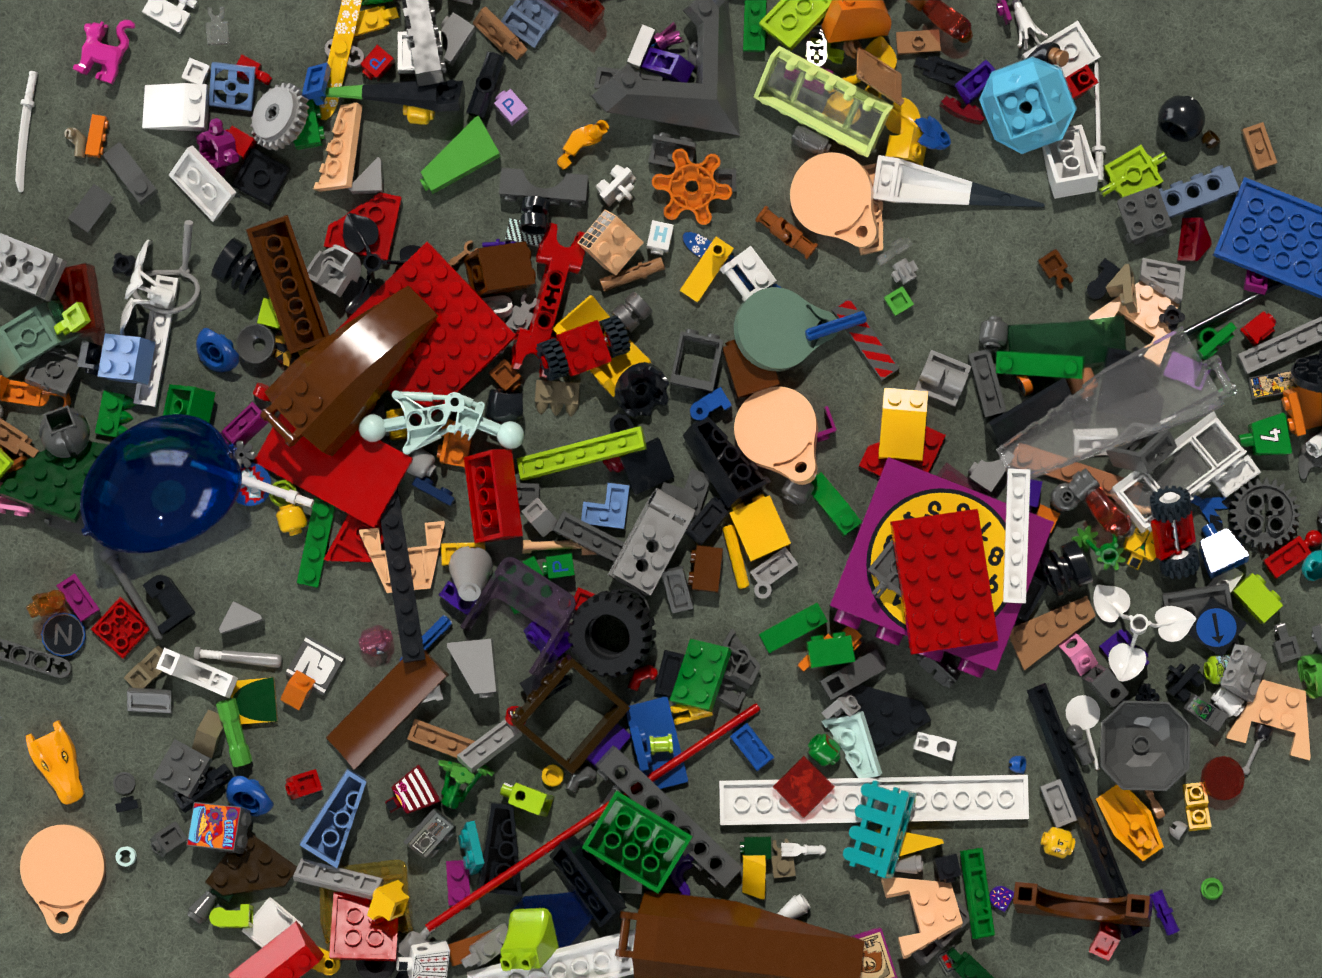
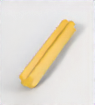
M734 525L724 526L723 532L737 586L739 589H743L749 586V581Z

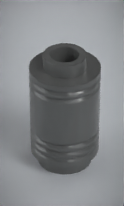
M798 125L791 138L794 145L815 155L828 153L832 146V143L829 142L830 137L822 135L805 125Z

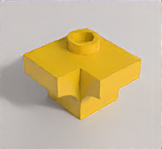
M906 126L902 134L897 136L889 135L885 156L900 158L923 166L926 147L918 143V140L924 133L915 126Z
M396 880L376 888L373 892V899L367 916L372 920L383 916L388 921L403 916L410 898L402 891L404 884Z

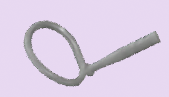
M186 220L184 223L183 262L179 270H152L144 273L149 277L157 275H182L194 282L195 293L186 304L172 309L158 308L150 304H140L150 311L160 314H175L191 307L199 297V282L190 274L188 267L193 232V221ZM137 290L132 293L134 299L143 300L138 295Z

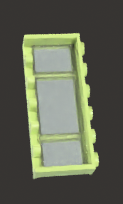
M778 46L770 55L754 94V98L762 104L773 107L781 114L792 117L800 124L807 125L818 133L835 140L838 144L845 145L857 154L866 157L875 149L888 116L894 107L890 103L781 46Z

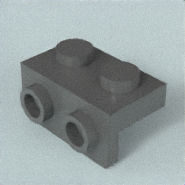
M667 133L653 135L648 164L675 169L672 154L676 149L680 148L688 153V157L693 163L696 143L687 137H680V140L671 138V135Z

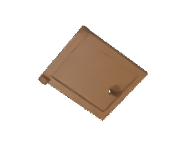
M859 46L857 48L856 77L901 106L904 103L902 98V74Z

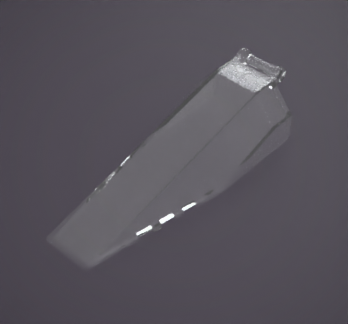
M1181 326L1104 368L1085 382L1079 391L1073 395L1069 394L1064 398L1065 401L1055 409L1053 407L1049 409L1047 415L1037 422L1033 421L1023 431H1020L997 448L996 451L1006 471L1007 469H1030V479L1127 443L1206 416L1225 406L1223 399L1236 395L1238 389L1228 378L1221 365L1222 360L1218 355L1212 356L1203 362L1201 361ZM1214 369L1223 388L1217 390L1207 372L1208 370Z

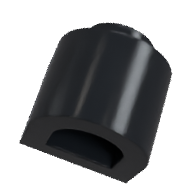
M616 414L610 420V430L612 433L635 428L630 418L625 414Z

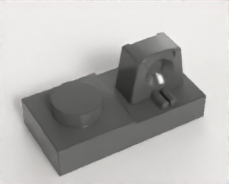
M683 566L664 570L662 578L672 613L693 609L694 604Z

